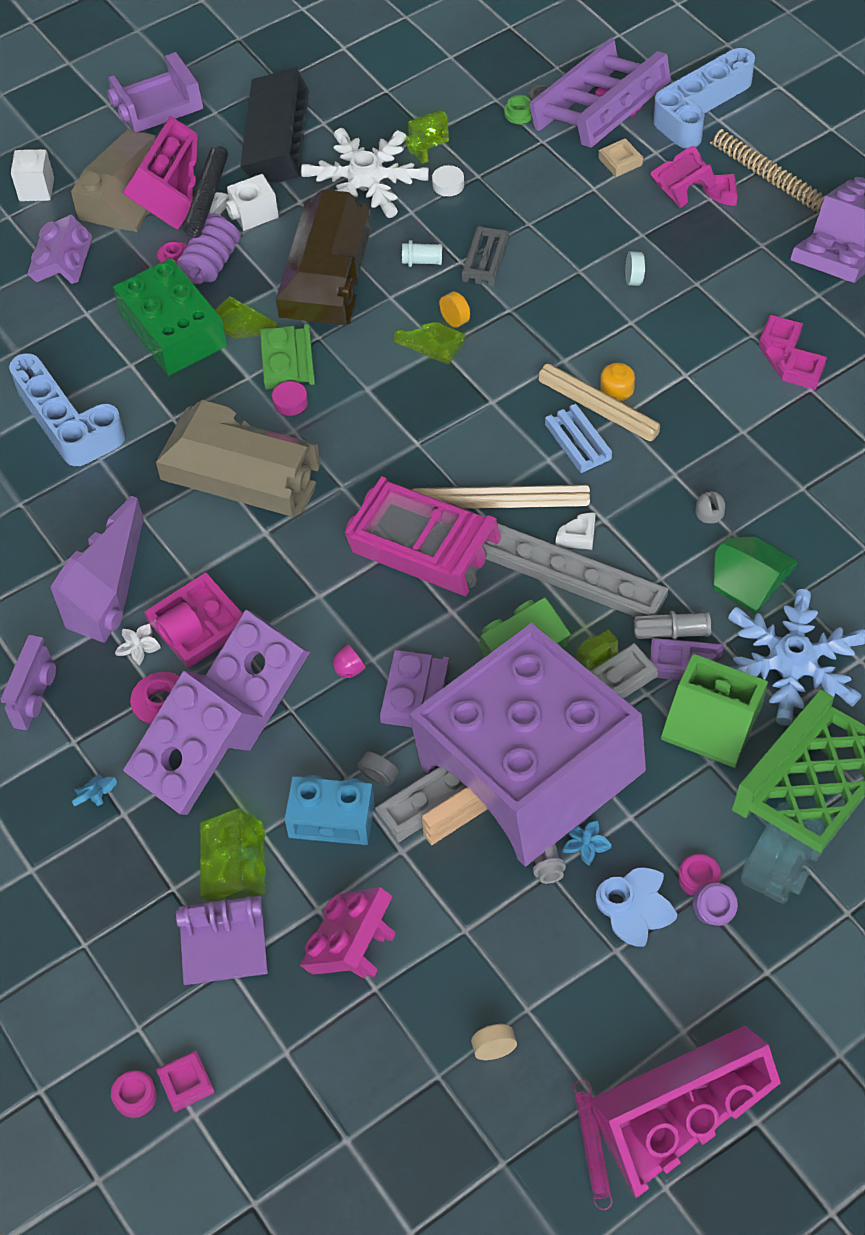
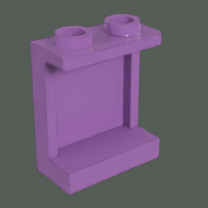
M176 52L165 56L168 72L124 88H122L114 75L108 77L111 89L107 90L109 101L113 108L117 107L122 122H128L135 133L165 123L170 116L176 119L204 109L198 82Z

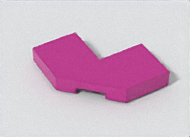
M770 315L761 335L759 348L782 381L816 390L827 357L795 348L802 332L803 323Z

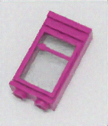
M382 476L375 487L367 492L362 507L356 516L350 518L345 531L352 553L465 597L469 592L465 573L471 564L479 569L484 565L486 559L483 549L484 542L487 540L498 545L501 540L496 518L488 515L483 517L388 482Z

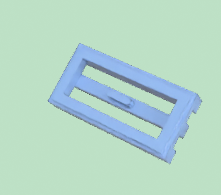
M576 404L571 405L568 412H565L564 409L558 411L557 417L552 415L545 417L546 427L580 473L612 459V451ZM564 424L578 447L584 451L590 460L586 461L560 425Z

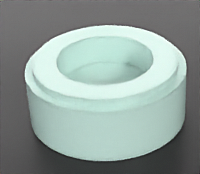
M629 251L625 266L626 284L640 286L645 273L644 254L642 252Z

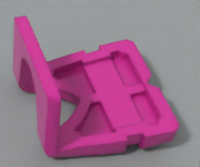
M690 146L676 155L674 161H667L650 174L658 187H661L662 191L679 208L688 203L687 189L691 184L708 187L709 190L717 185L712 167L709 164L706 165L704 160L702 161L701 155L695 146Z

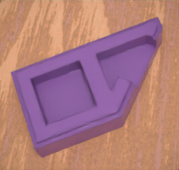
M652 638L650 661L658 669V677L656 678L681 680L693 654L716 661L722 657L723 644Z

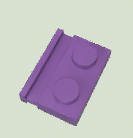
M28 635L0 699L2 703H6L4 709L13 728L28 731L32 719L36 718L41 711L42 696L46 686L51 685L55 678L56 665L53 663L47 647L42 646L44 643L43 637Z
M395 650L380 714L381 723L412 727L409 713L446 686L450 666L449 657L436 659L432 658V655Z

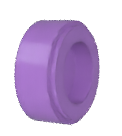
M721 883L705 884L694 895V912L699 920L705 924L724 925L731 921L737 912L738 903L736 895L727 885Z

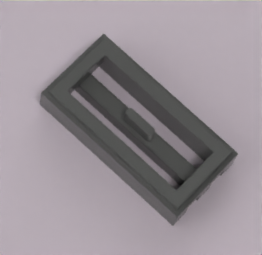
M477 226L462 271L463 282H469V279L473 278L476 284H482V281L486 280L488 281V286H495L509 242V231ZM489 236L478 270L473 269L483 237ZM496 238H500L490 271H486Z

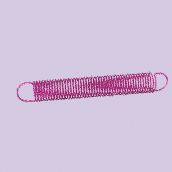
M592 1090L590 1093H583L587 1094L579 1096L575 1091L577 1094L575 1097L577 1109L581 1112L579 1113L581 1114L579 1118L580 1122L583 1123L580 1126L582 1133L585 1134L582 1137L584 1144L587 1145L585 1147H588L585 1148V1153L589 1156L587 1157V1164L589 1167H592L589 1168V1173L592 1174L590 1175V1180L594 1183L592 1184V1189L595 1190L593 1191V1196H603L594 1194L608 1192L606 1193L608 1194L607 1196L594 1197L596 1205L595 1199L605 1198L611 1194L610 1188L607 1187L609 1186L608 1176H605L607 1172L605 1171L604 1154L601 1151L603 1148L597 1119L592 1117L594 1116L592 1115L594 1111H590L593 1108L591 1109V1102L588 1099L593 1098Z

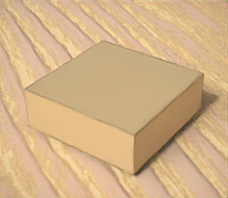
M626 138L599 150L600 161L615 177L643 165V156Z

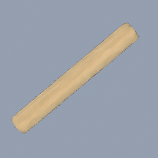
M550 363L545 364L540 370L539 381L647 441H653L658 436L661 425L657 421Z

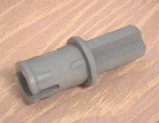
M670 611L669 615L637 616L634 618V634L638 639L671 637V640H677V637H707L711 635L710 613L676 614L675 611Z

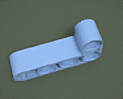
M745 48L733 49L658 91L655 96L653 122L655 127L681 148L697 147L702 141L704 113L751 86L755 56L752 51Z
M30 353L21 354L10 362L9 368L19 396L62 458L69 465H85L123 444L125 433L116 407L110 404H100L78 414L37 356Z

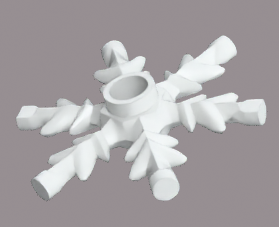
M339 128L334 132V137L341 145H336L333 148L342 153L343 155L340 158L350 161V164L342 167L335 161L334 166L321 160L318 162L320 166L302 164L301 168L302 177L317 176L316 181L318 182L332 178V182L341 177H346L348 182L336 185L338 189L334 191L349 192L353 196L358 197L357 188L363 191L368 190L366 198L372 196L371 207L375 208L380 205L388 218H392L397 214L398 210L391 201L396 200L398 197L388 191L391 189L389 186L380 184L382 179L389 178L395 184L396 179L406 184L412 183L411 178L428 181L429 168L413 169V163L398 167V163L393 164L389 168L382 166L383 162L394 160L393 155L399 154L404 150V148L398 145L402 144L407 137L405 133L398 130L393 134L389 142L381 139L379 141V150L373 148L372 153L364 151V147L358 149L359 138L351 141L345 129Z

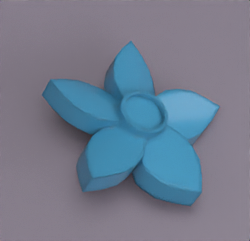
M99 774L93 777L84 787L74 788L78 796L72 800L74 807L89 798L97 806L103 804V794L110 792L117 784L115 777L103 778Z
M593 821L586 825L585 831L578 825L572 829L569 835L573 839L565 844L562 852L575 853L581 850L580 856L582 861L590 866L595 852H605L611 849L612 845L605 837L598 835V821Z

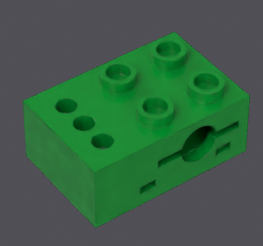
M172 258L113 286L120 315L168 376L227 347L221 317Z

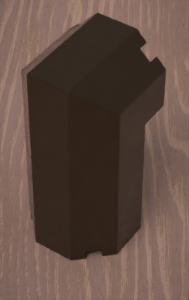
M322 189L317 193L314 200L311 201L310 198L305 202L276 297L279 318L338 325L351 324L357 297L356 294H353L354 285H358V275L371 231L370 208L365 204H362V208L355 203L356 197L351 193Z

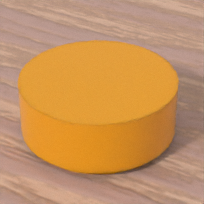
M453 291L441 297L439 306L447 323L457 328L469 321L470 308L461 294Z

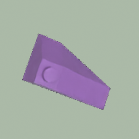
M130 496L108 519L106 530L102 534L95 532L89 538V545L91 546L84 553L76 551L68 559L50 588L66 629L105 643L111 632L116 631L120 626L144 520L138 498Z

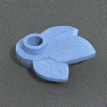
M649 868L633 869L624 878L612 877L603 881L597 889L596 904L599 910L610 917L613 932L628 944L639 947L645 946L648 939V929L664 928L677 919V912L671 903L657 893L664 874ZM612 895H619L624 901L620 904H615L609 898Z

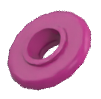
M158 672L148 675L139 681L133 689L130 699L134 714L141 721L151 725L164 702L154 703L150 701L151 697L161 691L170 693L180 676L170 672Z

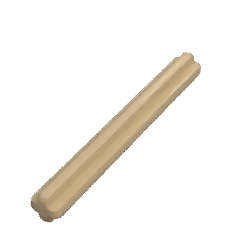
M588 485L412 489L462 509L588 506L590 503V488Z

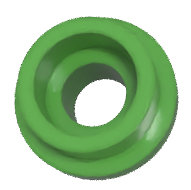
M524 95L511 97L504 108L505 118L515 124H525L531 121L532 114L529 103L532 100Z

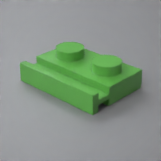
M309 324L304 325V328L294 329V326L260 329L265 390L275 389L279 384L288 381L298 383L309 382L310 385H315Z

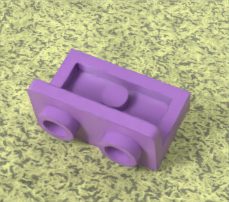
M69 215L58 221L48 222L41 228L39 232L40 238L31 256L32 261L27 273L35 282L61 273L71 284L79 281L92 235L72 215Z

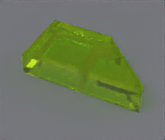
M231 296L215 309L222 319L224 333L234 339L261 336L260 329L278 327L277 322Z
M433 322L422 325V329L404 332L402 329L394 333V342L449 365L465 343V334Z

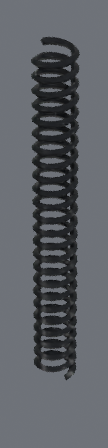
M214 146L210 149L183 226V230L188 237L198 238L202 235L228 157V151L222 146Z

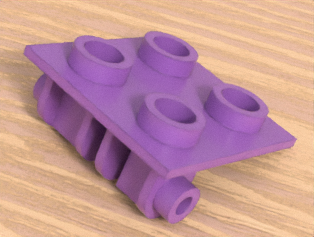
M247 896L246 898L184 905L179 907V910H176V920L178 927H180L184 985L268 974L261 896Z

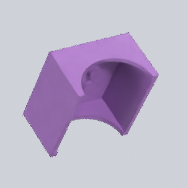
M532 623L409 713L422 770L428 774L439 766L462 781L498 821L509 838L517 859L525 867L646 771L642 714Z

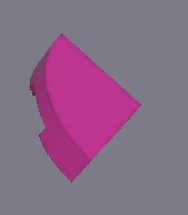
M735 174L714 175L717 185L710 190L708 187L702 186L704 192L714 201L725 205H737L738 197Z

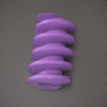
M213 213L208 214L202 235L189 241L188 246L184 249L182 256L178 258L176 264L193 284L215 281L218 272L223 269L224 263L228 261L229 254L234 251L235 245L240 241L239 231L224 217Z

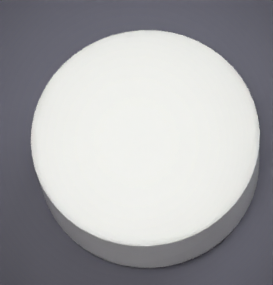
M449 165L436 169L432 175L434 191L442 196L459 194L464 188V174L462 170Z

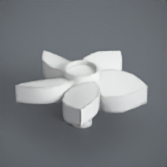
M150 624L139 627L136 633L130 629H122V636L126 642L118 647L115 654L116 656H124L131 653L134 662L140 666L144 658V652L152 653L161 647L152 638V627Z

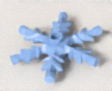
M805 589L796 591L794 608L787 605L784 606L785 613L791 621H783L785 627L790 631L785 637L775 635L773 624L767 629L764 619L759 613L755 615L753 620L744 611L735 607L728 617L730 621L744 628L738 632L739 636L757 639L753 644L755 646H769L770 654L766 658L757 653H752L754 660L745 657H734L733 660L738 666H732L731 668L755 677L761 673L764 680L770 669L778 671L783 679L773 684V687L780 689L771 696L769 702L779 703L776 722L783 726L792 724L794 705L801 709L804 708L803 700L797 692H806L804 687L798 682V679L804 675L813 677L815 689L822 684L823 690L832 696L835 693L838 694L852 707L862 696L855 689L845 685V683L851 681V677L833 674L831 672L835 667H820L817 660L821 655L836 660L834 653L854 655L855 652L850 646L865 644V629H859L843 635V629L839 627L828 639L823 632L818 643H811L808 637H805V633L813 630L815 626L807 624L817 616L818 612L817 610L808 611L811 593Z

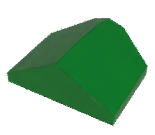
M757 537L727 538L715 552L713 589L756 615L795 569L798 561Z

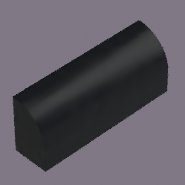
M297 67L255 78L251 81L240 163L242 170L251 177L263 174L267 182H282L300 177L309 89Z

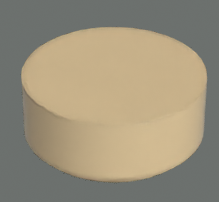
M506 1024L486 1026L477 1031L471 1039L475 1056L480 1060L501 1058L511 1053L517 1046L513 1029Z

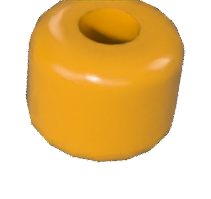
M612 363L603 369L600 376L601 392L618 401L625 400L633 394L635 374L631 367L623 363Z

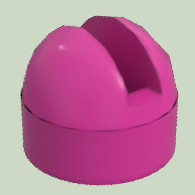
M348 644L334 656L333 667L336 673L343 678H352L366 669L360 657Z

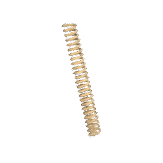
M724 129L716 133L714 142H710L711 145L714 144V147L733 157L734 160H738L743 166L752 169L754 173L757 172L759 176L762 175L763 179H767L768 182L777 185V188H782L784 192L787 191L788 195H792V198H797V201H801L804 205L806 204L808 208H812V211H817V214L820 213L819 209H821L822 201L825 196L822 197V192L817 194V189L812 190V186L807 187L806 182L802 184V179L797 181V176L792 177V173L787 174V170L782 171V167L777 168V163L773 164L772 160L768 161L767 157L763 158L762 154L758 155V151L753 152V148L748 149L747 144L743 146L742 141L739 142L738 138L734 139L733 135L729 136L728 132L724 133Z

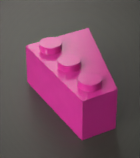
M170 116L122 193L177 230L186 219L193 200L192 191L196 183V176H193V167L197 158V133Z

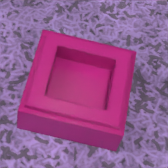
M197 1051L156 1069L174 1112L215 1093Z

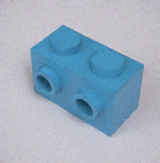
M318 775L292 776L285 814L288 837L368 845L375 804L372 784L354 778L338 781L327 780Z

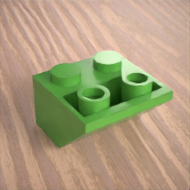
M693 654L678 685L661 740L735 768L763 706L768 681Z

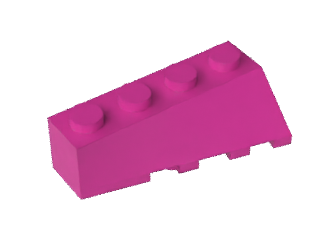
M743 1026L590 1099L602 1136L635 1198H638L649 1189L647 1183L662 1171L668 1174L681 1163L678 1159L698 1142L702 1145L707 1143L716 1135L714 1131L718 1126L731 1116L737 1119L781 1082L769 1045L747 1026Z

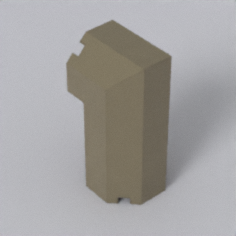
M201 400L196 403L193 409L192 406L185 409L156 461L161 480L291 517L296 516V513L302 514L316 484V481L310 480L311 470L317 472L319 470L318 444L250 426L245 420L240 425L233 419L236 413L232 409L216 403Z

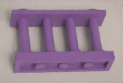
M607 40L529 103L535 130L541 131L554 119L578 126L581 145L593 147L671 82L667 54L657 51L640 64L618 58L615 40ZM615 70L629 74L622 80L608 77ZM595 86L609 90L602 97L588 93ZM574 103L588 106L582 113L568 110Z

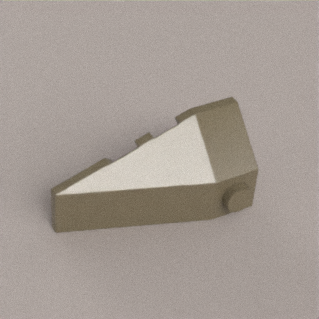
M127 129L83 170L71 191L78 220L138 232L149 211L122 193L156 139V135L142 132L135 133Z

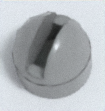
M714 491L701 494L696 502L695 509L698 519L705 523L719 522L725 513L726 505L724 498L721 494ZM711 503L715 505L717 510L712 511Z

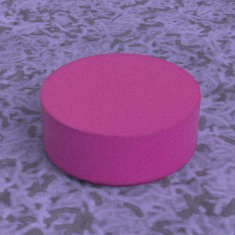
M294 381L283 382L273 390V405L278 413L293 416L301 413L307 407V392L302 384Z
M694 854L688 856L681 863L678 875L679 884L687 894L694 897L697 890L703 885L719 883L721 870L718 863L710 856Z
M132 1070L123 1073L115 1080L111 1089V1099L120 1114L129 1118H137L147 1114L153 1108L157 1099V1091L152 1079L146 1073Z

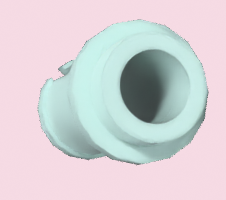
M409 240V244L402 243V264H409V267H412V264L442 265V244H413L412 240Z

